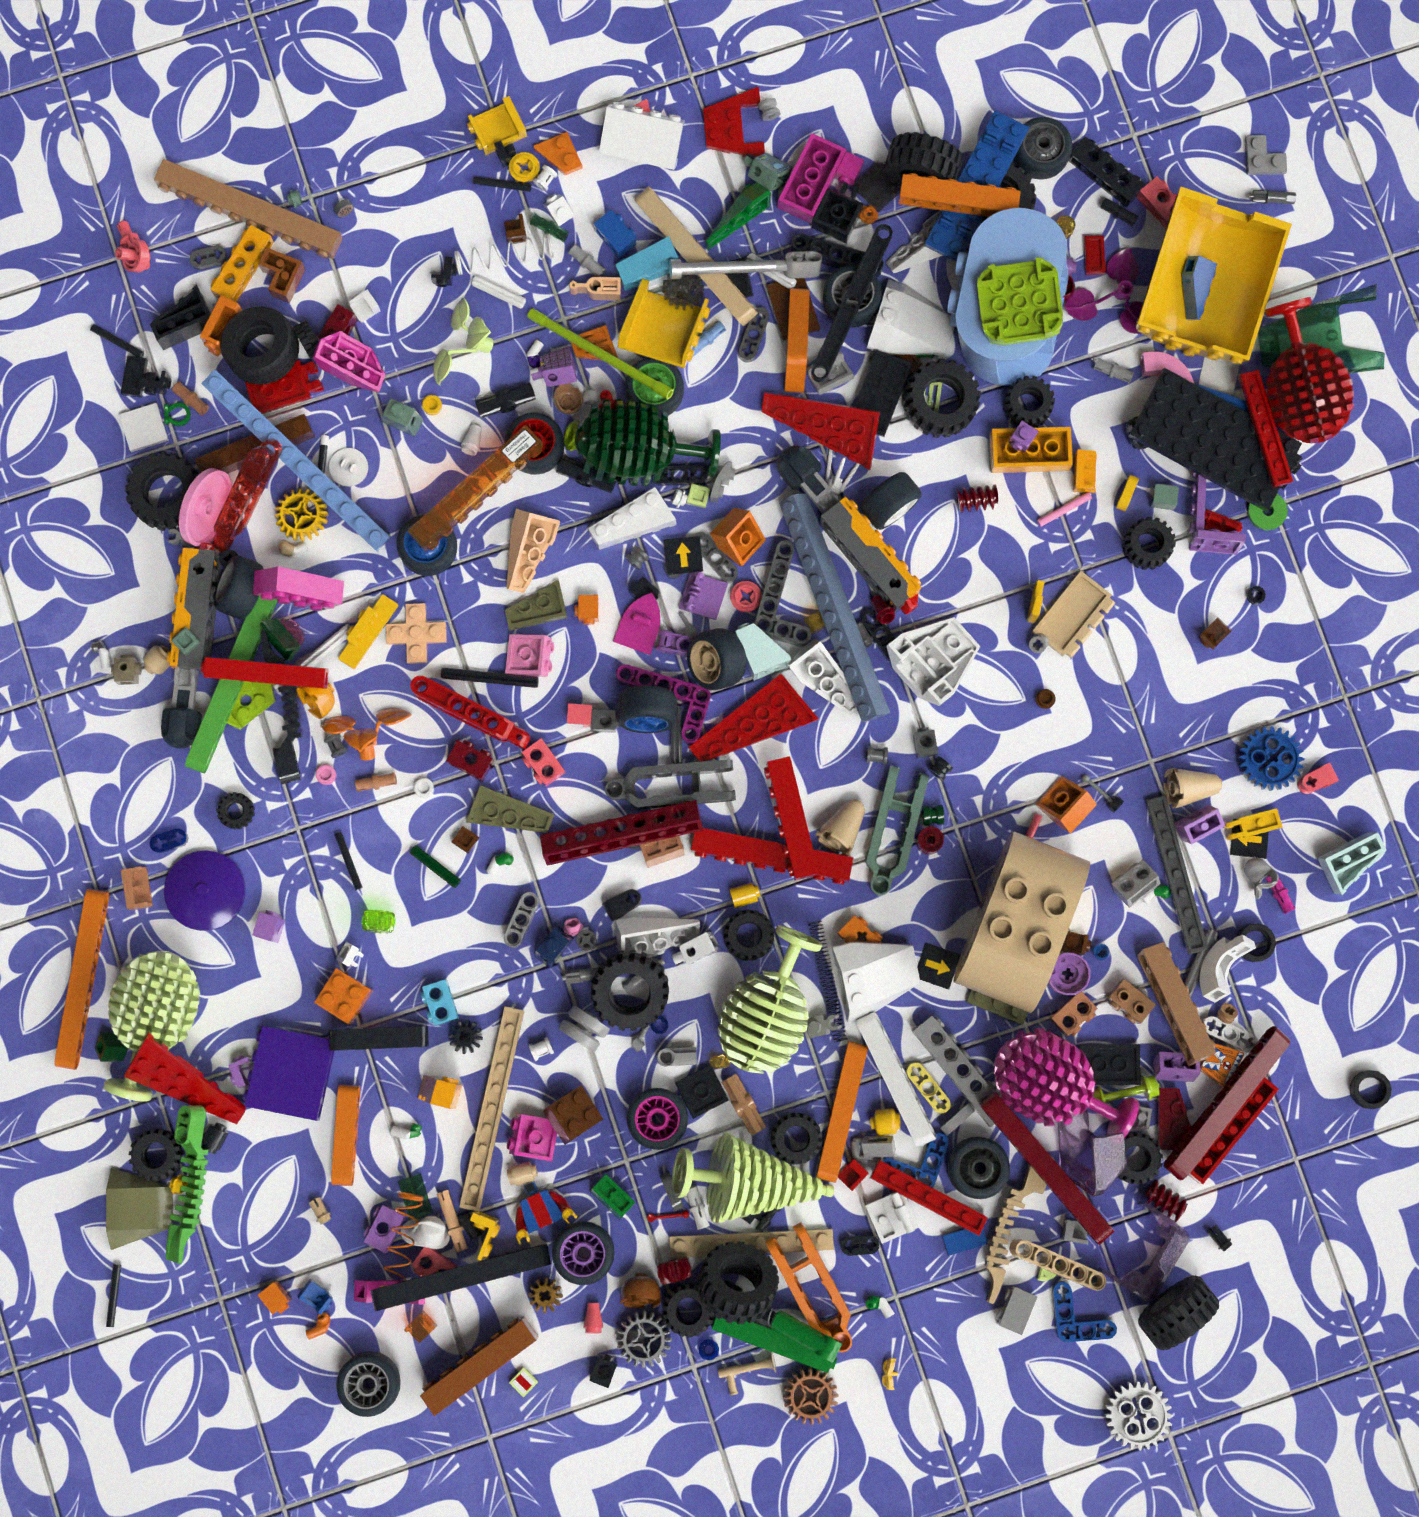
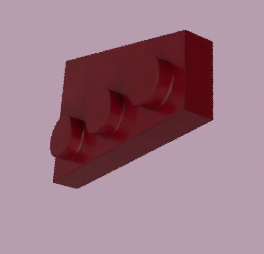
M1159 1088V1096H1157V1145L1160 1146L1161 1150H1173L1191 1128L1180 1089Z

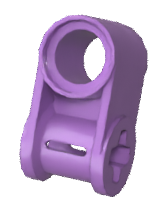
M665 630L659 631L660 639L658 646L655 648L656 651L687 657V650H681L680 645L683 642L690 643L692 639L689 636Z

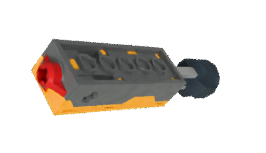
M796 445L784 449L777 461V469L783 480L792 490H797L800 487L823 514L819 526L874 592L881 596L895 610V614L900 610L906 615L911 613L918 606V595L922 588L920 580L908 572L909 568L903 560L899 561L897 559L895 550L882 541L883 536L877 529L875 531L870 526L871 522L866 515H861L857 511L858 506L852 499L848 500L847 497L841 500L818 474L822 464L811 451Z
M201 542L199 547L195 546L193 549L183 548L182 554H179L178 559L181 568L180 573H177L176 584L179 586L178 592H175L174 604H176V611L172 613L174 629L173 632H170L169 642L172 643L171 651H168L167 662L175 670L172 706L162 711L161 735L164 741L169 746L177 749L191 746L200 728L202 714L195 710L199 674H204L201 673V663L205 661V657H211L217 611L214 606V594L221 575L222 565L219 561L220 556L214 550L213 544ZM185 627L201 642L186 656L171 641Z

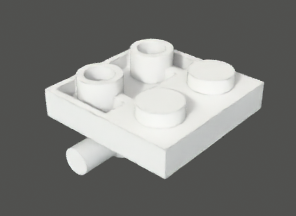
M898 1192L865 1205L881 1244L903 1234L911 1233L919 1228L907 1198Z

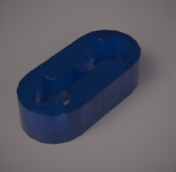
M173 829L153 836L150 839V848L154 852L165 853L185 846L188 843L189 836L182 829ZM177 833L184 836L180 843L175 840L171 841V839L177 837ZM158 839H160L161 841L168 842L162 844L161 849L159 847H155V844L158 843Z

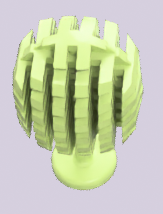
M782 925L777 926L776 934L790 944L778 972L762 970V974L753 972L746 976V981H739L735 985L736 990L730 991L727 996L729 1001H724L722 1005L723 1012L719 1014L718 1020L720 1025H718V1035L720 1036L719 1042L722 1050L725 1052L727 1059L737 1068L751 1073L764 1074V1070L772 1073L781 1067L780 1064H786L791 1059L790 1054L796 1053L799 1049L798 1044L802 1043L804 1039L802 1032L807 1030L808 1024L805 1021L808 1019V1010L805 1008L807 1002L803 993L799 991L798 984L789 976L801 948L818 952L823 944L809 935Z
M153 951L147 952L146 955L139 954L138 957L130 961L131 963L124 964L120 968L121 974L114 981V986L110 992V1000L108 1001L109 1023L112 1024L111 1028L114 1034L118 1036V1040H121L122 1044L133 1051L130 1063L148 1032L154 1036L153 1040L160 1045L163 1043L169 1047V1051L178 1042L184 1041L188 1037L187 1031L191 1029L194 1023L200 1000L197 978L193 970L187 965V962L172 952ZM110 1078L103 1085V1089L107 1092L130 1100L150 1101L153 1096L151 1089L128 1078Z

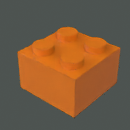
M336 968L314 1003L345 1023L352 1025L373 990Z

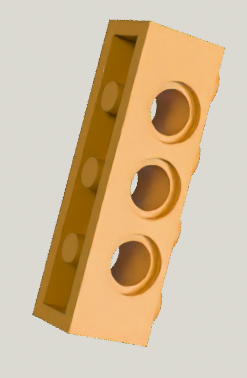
M250 225L248 229L243 231L238 246L235 245L233 247L228 262L225 261L223 263L221 273L211 283L210 290L215 297L219 298L221 295L232 301H238L258 269V264L265 248H271L274 243L269 234L253 225ZM249 246H255L253 251H246ZM239 262H245L243 267H236ZM228 279H235L232 284H226Z

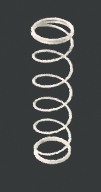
M548 233L544 236L542 258L539 256L531 238L527 237L525 245L524 262L522 261L514 243L511 240L508 243L506 265L502 261L496 246L494 244H491L488 269L485 266L478 250L475 247L472 250L470 272L468 271L460 253L458 251H454L458 274H463L460 259L466 271L469 274L472 273L474 249L476 250L484 268L486 270H489L491 266L492 246L495 248L497 255L503 266L507 267L509 262L510 242L512 243L520 261L524 264L527 258L528 239L532 243V246L538 258L540 260H543L545 253V239L547 237L550 258L552 259L554 258V253L550 234Z

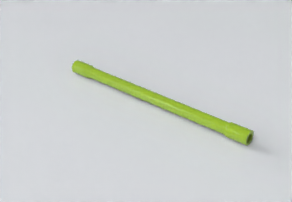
M534 308L529 310L527 318L538 325L546 327L649 387L667 400L673 395L674 390L671 387L656 381L551 320Z

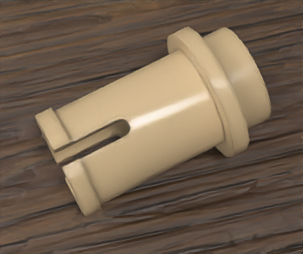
M318 1197L315 1201L319 1207L316 1206L314 1200L309 1202V1205L317 1217L316 1222L322 1225L332 1218L330 1217L331 1212L328 1213L321 1197Z

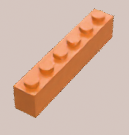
M909 173L907 175L903 174L899 204L990 217L1006 209L1018 208L1021 191L1012 187L998 188L991 184L984 186L977 185L975 182L962 183L954 179L941 180L934 176L920 177L917 174Z

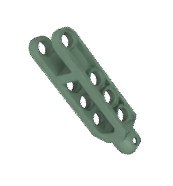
M891 765L865 861L873 874L870 883L871 891L877 896L887 894L891 888L893 878L906 871L929 780V775L919 773L911 804L894 800L893 795L900 768ZM889 809L908 814L896 865L891 869L878 866L876 861Z

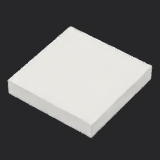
M157 403L119 414L131 452L169 441Z

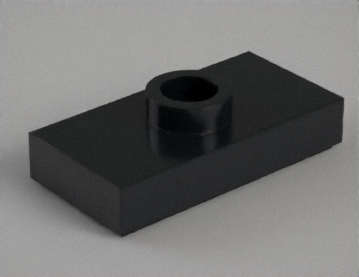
M743 257L731 261H746V258ZM728 273L729 279L746 298L754 296L749 273Z

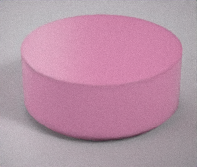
M321 765L316 770V779L323 785H330L336 779V771L330 765Z

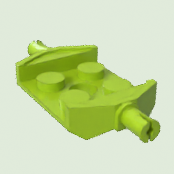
M244 681L227 724L241 730L274 704L276 696L273 684ZM244 696L251 697L250 705L243 706L241 704Z

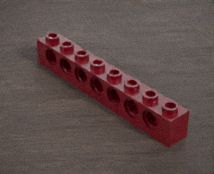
M697 800L685 801L684 803L672 806L668 805L663 808L646 810L641 813L628 814L619 818L588 823L584 826L540 835L542 855L546 865L549 866L703 831V825Z

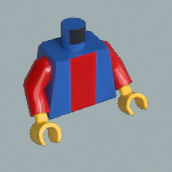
M535 1182L523 1186L528 1198L520 1201L516 1211L517 1241L521 1244V1238L526 1237L527 1242H530L528 1234L562 1218L569 1224L568 1217L573 1215L576 1219L577 1215L571 1209L566 1198L548 1189L539 1192Z

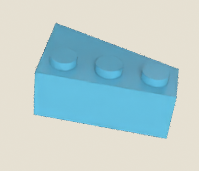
M669 236L628 258L619 260L615 264L618 277H621L624 291L639 286L642 279L652 281L670 274V259H678V256Z

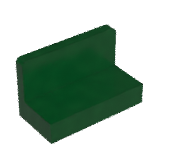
M277 618L262 621L260 625L267 632L269 642L286 661L292 660L301 645Z

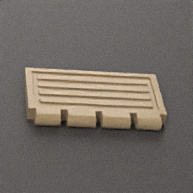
M1080 571L1032 633L1034 635L1044 634L1048 638V646L1062 657L1066 654L1072 658L1080 648L1075 641L1077 640L1083 644L1092 633V630L1087 626L1089 625L1095 629L1103 620L1104 615L1099 611L1101 610L1107 614L1114 606L1115 602L1110 598L1112 594Z

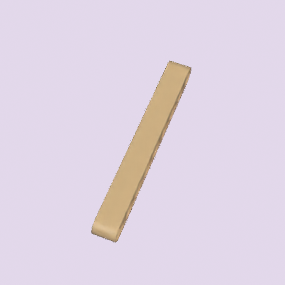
M649 186L634 199L665 237H670L673 246L688 263L715 262ZM698 274L742 326H745L758 314L757 310L726 274Z

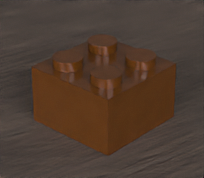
M582 1085L543 1110L564 1145L603 1120V1117Z

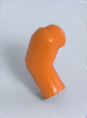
M325 1312L321 1315L318 1314L316 1326L305 1330L309 1340L327 1332L331 1322L329 1314Z

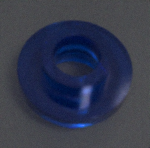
M706 1339L699 1345V1354L705 1360H713L719 1354V1346L714 1340ZM707 1346H711L713 1348V1351L711 1353L705 1352V1348Z

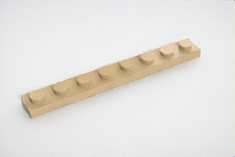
M833 1229L806 1230L817 1251L834 1250ZM795 1231L669 1236L670 1258L707 1256L711 1250H715L716 1246L720 1244L725 1246L726 1242L732 1241L734 1244H737L738 1241L744 1242L746 1245L753 1244L756 1249L760 1250L761 1248L766 1253H770L765 1241L772 1237L776 1238L783 1252H802L804 1249Z

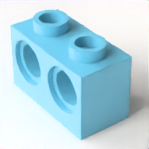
M445 979L422 987L423 992L420 993L423 1003L428 1004L429 1011L426 1013L430 1023H433L434 1026H439L459 1019L448 980ZM439 988L441 991L440 998L432 999L431 991ZM441 1007L447 1010V1016L443 1019L437 1017V1010Z

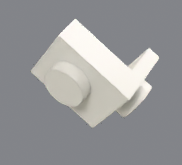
M553 194L543 204L557 226L562 225L575 216L562 195Z

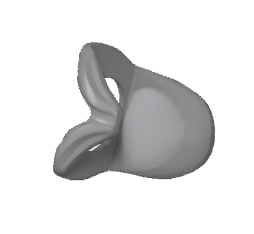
M1249 859L1244 866L1245 875L1255 885L1254 895L1257 900L1262 896V889L1275 886L1279 880L1277 872L1263 859ZM1270 875L1271 882L1261 883L1266 876Z

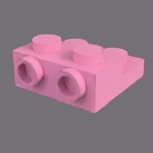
M509 634L505 673L548 677V672L552 671V662L550 661V653L554 651L552 638L546 635Z

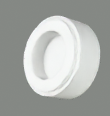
M420 778L414 784V792L420 798H429L434 793V785L429 779Z

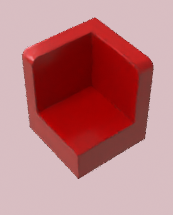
M852 1159L838 1174V1178L853 1191L869 1173L855 1159Z

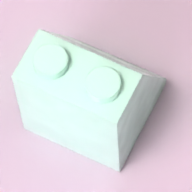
M745 623L737 627L738 630L735 631V635L739 638L745 649L746 665L753 681L789 667L788 665L791 662L790 655L754 623L751 625Z

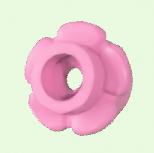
M570 918L564 923V932L570 936L578 935L583 929V924L577 918Z

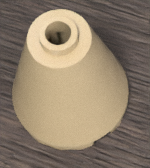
M1170 768L1164 776L1168 777L1167 783H1163L1164 795H1166L1168 805H1173L1171 808H1179L1218 794L1222 789V780L1216 774Z
M857 799L848 800L818 829L815 834L819 836L818 841L834 853L839 850L843 852L841 855L849 856L853 850L865 814L864 804Z

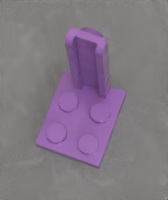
M1192 471V478H1195V482L1191 487V496H1194V503H1191L1190 514L1193 515V521L1190 522L1189 533H1192L1190 551L1237 555L1245 543L1246 534H1240L1238 531L1220 532L1218 529L1204 530L1206 479Z

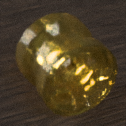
M1062 216L1057 220V224L1062 229L1065 238L1068 239L1075 229V221L1070 216Z
M820 611L804 619L805 624L809 625L811 634L826 628Z

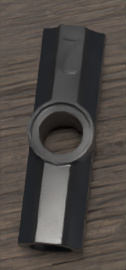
M527 383L513 389L504 388L498 390L490 397L475 401L480 418H484L499 412L507 413L513 411L519 405L536 400L531 383Z
M561 457L556 473L574 479L578 484L585 487H595L612 493L614 490L616 478L614 483H607L605 480L606 472H604L602 481L596 480L594 477V466L590 467L589 474L583 471V462L579 463L572 459Z

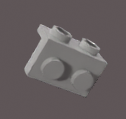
M841 351L828 378L824 382H816L811 377L813 364L807 367L809 380L819 395L854 379L853 372L846 364ZM817 368L814 371L817 377H823L826 374L823 368Z

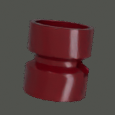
M935 827L924 828L916 838L917 849L925 855L937 853L944 843L942 832Z

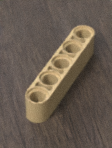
M1015 1239L1010 1244V1253L1014 1257L1083 1287L1099 1291L1106 1285V1277L1101 1272L1032 1242ZM1021 1244L1025 1248L1022 1254L1018 1252V1247ZM1042 1252L1043 1258L1038 1262L1037 1254ZM1060 1260L1061 1266L1056 1270L1055 1262ZM1077 1267L1079 1274L1074 1278L1073 1271ZM1095 1275L1097 1282L1095 1285H1092L1091 1279Z

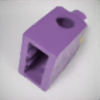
M569 346L541 356V367L530 369L533 381L544 378L547 387L577 382L575 363Z

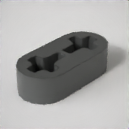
M216 245L192 252L189 259L195 269L204 270L222 265L227 260V253L222 246ZM218 251L221 254L220 259H216L215 257L216 252ZM198 256L202 259L200 264L196 262Z
M670 1172L660 1175L674 1211L684 1208L681 1198H676L673 1195Z

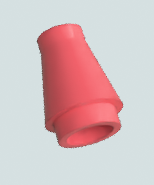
M587 1303L583 1326L587 1334L602 1333V1328H604L599 1303Z

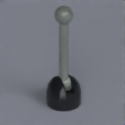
M1087 774L1082 776L1083 782L1089 783L1107 799V807L1113 813L1124 803V800L1118 796L1107 795L1090 780Z

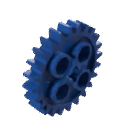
M1273 726L1269 727L1268 731L1263 727L1261 728V733L1255 730L1254 736L1248 735L1249 741L1242 742L1246 748L1239 749L1244 754L1238 757L1239 760L1244 761L1239 767H1245L1246 769L1242 775L1249 774L1247 781L1255 780L1254 787L1260 783L1261 790H1264L1266 786H1268L1269 791H1272L1274 786L1277 790H1281L1282 785L1285 788L1289 786L1288 781L1294 783L1296 780L1293 776L1298 777L1301 775L1297 769L1304 768L1299 762L1305 760V758L1299 757V754L1304 752V750L1297 749L1301 743L1294 744L1293 742L1296 736L1289 738V731L1282 734L1281 727L1275 732ZM1268 740H1272L1275 743V749L1268 747ZM1283 746L1284 750L1272 762L1267 764L1262 771H1259V767ZM1254 753L1261 756L1260 763L1254 761ZM1282 754H1285L1289 757L1288 764H1285L1282 761ZM1268 768L1274 769L1275 777H1270L1267 774Z

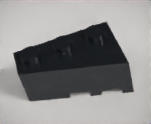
M197 285L192 288L193 291L186 297L182 296L173 308H168L150 323L155 338L163 350L202 333L211 312Z

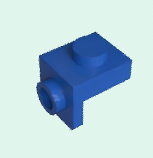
M311 1279L308 1280L297 1295L300 1300L314 1308L320 1315L329 1309L333 1299L329 1291Z

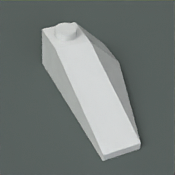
M942 210L927 219L922 224L924 228L918 234L914 233L910 237L911 242L907 246H901L886 262L893 273L943 256L924 246Z
M816 639L812 640L796 654L788 666L800 682L851 716L857 711L842 670L823 644Z
M631 917L615 920L618 952L624 950V953H628L630 950H636L635 953L641 954V952L647 953V957L656 953L661 955L665 953V949L672 946L679 947L700 936V922L694 919Z

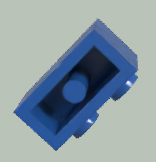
M611 209L593 225L594 231L619 259L637 245V235L631 227L627 228L625 226L622 216L619 213L615 214Z

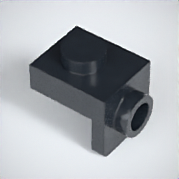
M445 256L443 275L431 274L432 283L436 286H452L453 276L457 275V265L454 263L453 257Z
M162 371L160 381L140 378L139 386L145 394L155 396L156 393L166 395L167 389L171 387V378L166 371Z

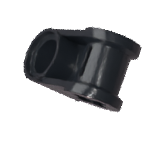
M629 889L620 895L610 898L602 903L611 922L637 908L642 902V897L638 891ZM630 894H632L633 896L637 895V898H635L636 902L634 904L632 902H627V900L630 899Z

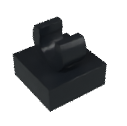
M501 141L494 143L495 151L503 168L509 166V158L516 155L513 143L505 147Z

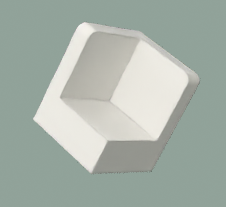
M368 289L348 302L360 323L365 322L380 312L377 302Z

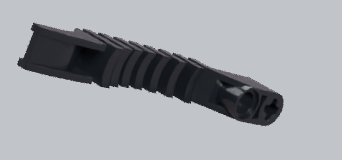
M260 632L265 663L286 664L284 658L277 656L273 652L267 632ZM290 685L278 687L279 692L287 691L288 695L281 697L282 701H289L290 703L283 706V710H291V714L283 716L284 721H291V724L282 726V731L287 730L288 735L281 746L273 748L281 785L301 780L293 741L296 738L303 737L302 732L297 733L299 728L302 727V723L299 722L300 712H297V708H299V704L295 700L297 694L293 691L296 688Z

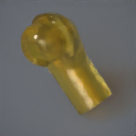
M726 1054L713 1056L709 1060L710 1065L714 1069L728 1068L731 1065Z

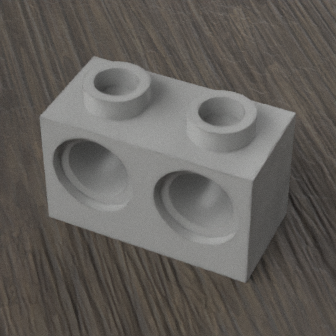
M1141 860L1139 863H1134L1125 874L1117 876L1112 883L1114 893L1130 908L1159 886L1160 880L1157 873L1144 860ZM1142 874L1147 875L1145 878H1138ZM1127 886L1132 887V888H1131L1130 890H1128V891H1124V890H1123L1124 887H1127Z

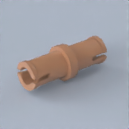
M177 382L173 386L172 392L184 400L185 405L191 406L201 416L206 414L209 410V405L199 399L194 391L191 392L181 382Z
M395 772L379 776L373 774L372 777L355 779L357 792L369 789L379 790L380 787L397 785Z

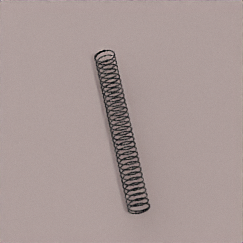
M816 921V922L809 923L808 926H814V927H812V928H815V927L821 926V925H823V924L811 925V924H816V923L822 922V921ZM809 928V930H815V931L824 929V928H818V929ZM816 954V955L825 957V956H829L830 954H826V955ZM817 958L816 960L826 961V960H829V959H831V958H826V959H819V958ZM819 961V962L816 963V964H822V965H820V966L826 965L825 963H820V962H822V961ZM820 973L819 975L830 976V975H833L834 973H830V974ZM823 977L820 978V979H826V980H824V981L830 980L829 978H823ZM822 985V987H827V988L836 986V985H827V986ZM824 988V989H826V990H830V991H827V992H831V991L837 990V988H834V989ZM825 992V993H823V994H831V995H834V994H837L838 992H834V993H827V992ZM831 1006V1007H828V1008H827V1010H830V1009H835V1010L841 1009V1007H839V1008H832V1007H835V1006ZM829 1011V1012H827V1013H835V1014H838V1013H841L842 1011H838V1012ZM834 1022V1023H835L834 1025H836V1024H839V1025L845 1024V1023H836V1022ZM836 1033V1034H834V1035H832V1036H840V1037H843V1036H846L847 1034L837 1035V1034H840V1033ZM834 1038V1039H833V1040H838V1041H834V1042L843 1041V1040L837 1039V1038Z

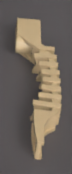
M1030 1165L1028 1166L1022 1188L1018 1191L1009 1189L1008 1193L1013 1194V1196L1005 1197L1004 1202L1006 1204L1004 1207H1001L1000 1212L1002 1214L1000 1217H997L996 1221H998L997 1226L994 1225L993 1231L995 1233L990 1238L992 1243L987 1248L989 1254L985 1255V1260H987L985 1267L991 1276V1288L987 1298L988 1303L994 1304L1006 1273L1004 1269L993 1267V1263L1009 1265L1010 1263L1008 1259L995 1257L996 1253L1008 1254L1007 1249L998 1247L999 1243L1008 1245L1009 1240L1001 1238L1002 1233L1010 1235L1011 1230L1005 1229V1224L1011 1226L1014 1224V1221L1007 1219L1008 1216L1018 1217L1019 1212L1013 1211L1014 1206L1024 1209L1026 1205L1022 1203L1024 1197L1034 1192L1043 1194L1046 1188L1045 1182Z

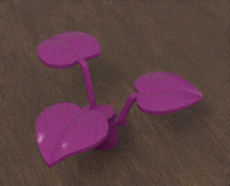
M1127 248L1116 253L1109 260L1106 267L1108 277L1117 280L1118 285L1114 290L1094 301V295L1091 291L1083 288L1075 290L1072 297L1064 305L1066 312L1071 317L1080 321L1091 320L1098 312L1095 305L1115 296L1118 300L1125 299L1126 310L1120 315L1122 327L1129 333L1142 334L1136 329L1142 303L1135 301L1129 306V300L1131 299L1129 295L1133 292L1131 282L1138 276V265L1131 248Z

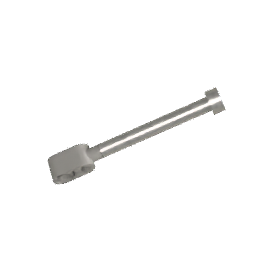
M816 251L789 252L783 260L681 263L680 259H670L669 273L670 279H681L682 275L784 271V275L788 278H815L820 275L822 255Z

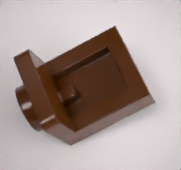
M1217 617L1199 635L1201 638L1200 642L1206 648L1214 650L1232 630Z

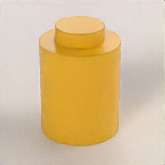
M752 882L729 889L734 908L758 902L757 897H761L758 886H754Z

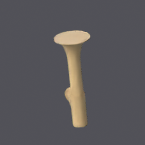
M771 1352L769 1357L761 1361L718 1369L719 1378H727L729 1395L738 1394L734 1375L764 1368L772 1369L776 1373L773 1352Z

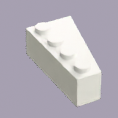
M654 487L588 528V531L599 550L632 538L635 539L651 532L660 531V529L675 526L676 519Z

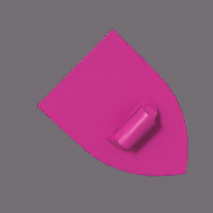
M652 593L640 597L627 608L620 621L613 642L651 655L661 623L660 609Z

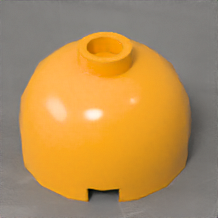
M328 683L327 689L301 686L296 689L300 701L303 705L307 703L311 708L308 711L314 717L321 719L333 709L335 704L334 688L330 683Z

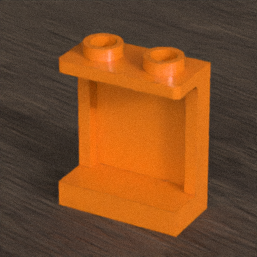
M221 295L200 335L201 340L204 342L203 345L209 349L208 352L215 356L222 355L220 340L225 326L237 313L243 311L237 302Z

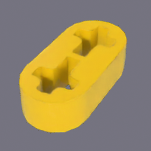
M1129 475L1116 509L1126 511L1137 486L1138 477Z

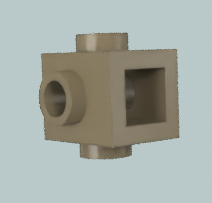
M128 654L120 655V658H114V664L111 665L114 682L118 685L139 684V675L142 673L141 663Z

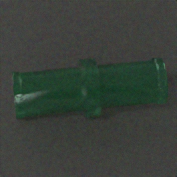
M536 213L530 221V225L540 229L544 234L549 233L563 243L569 235V231L555 225V222L552 220L548 221L538 216Z

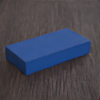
M966 1229L942 1235L948 1256L988 1244L983 1229L979 1236Z

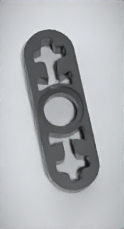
M762 307L756 308L758 312L756 316L762 313L765 319H761L759 326L756 325V316L749 321L739 348V358L746 363L752 362L755 359L769 321V313ZM756 330L760 336L758 339L752 340L748 336L749 332ZM749 343L752 345L750 352L752 353V355L749 354L748 357L744 356L743 351L747 350Z

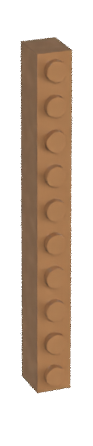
M162 160L154 177L157 188L163 192H173L182 200H186V198L192 200L199 207H209L212 212L219 215L221 213L226 214L228 218L235 222H239V220L245 222L248 227L253 225L272 237L274 235L281 237V240L288 244L293 242L305 251H315L322 258L327 259L329 257L334 259L343 240L339 231L168 160Z

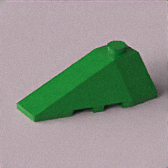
M757 182L744 187L742 193L706 240V249L709 251L770 207L771 192Z

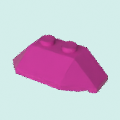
M341 331L319 339L313 358L320 369L352 386L374 392L380 391L386 374L381 369L372 348Z

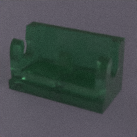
M422 1174L398 1181L401 1192L424 1197L423 1201H421L423 1203L422 1206L406 1209L408 1215L417 1219L433 1213ZM403 1198L405 1207L421 1204L419 1201Z

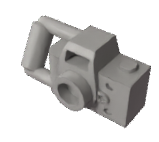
M865 1136L864 1138H854L851 1141L852 1157L855 1160H872L877 1162L878 1160L883 1161L884 1157H894L896 1147L893 1136ZM859 1143L862 1144L863 1155H860Z

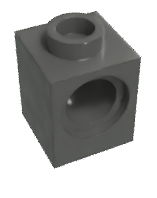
M592 709L591 731L616 733V728H620L616 710ZM603 717L611 718V723L608 726H603L600 723Z
M929 727L917 729V732L913 734L917 759L937 756L938 748L935 730H929ZM924 737L928 738L930 740V746H922L920 743V739Z

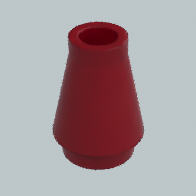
M881 596L873 597L871 604L873 605L877 620L882 624L892 622L895 618V610Z

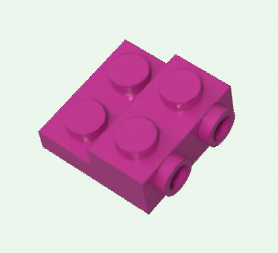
M516 1113V1117L512 1118L510 1125L511 1129H513L512 1138L509 1137L507 1141L509 1154L552 1161L557 1132L549 1120Z

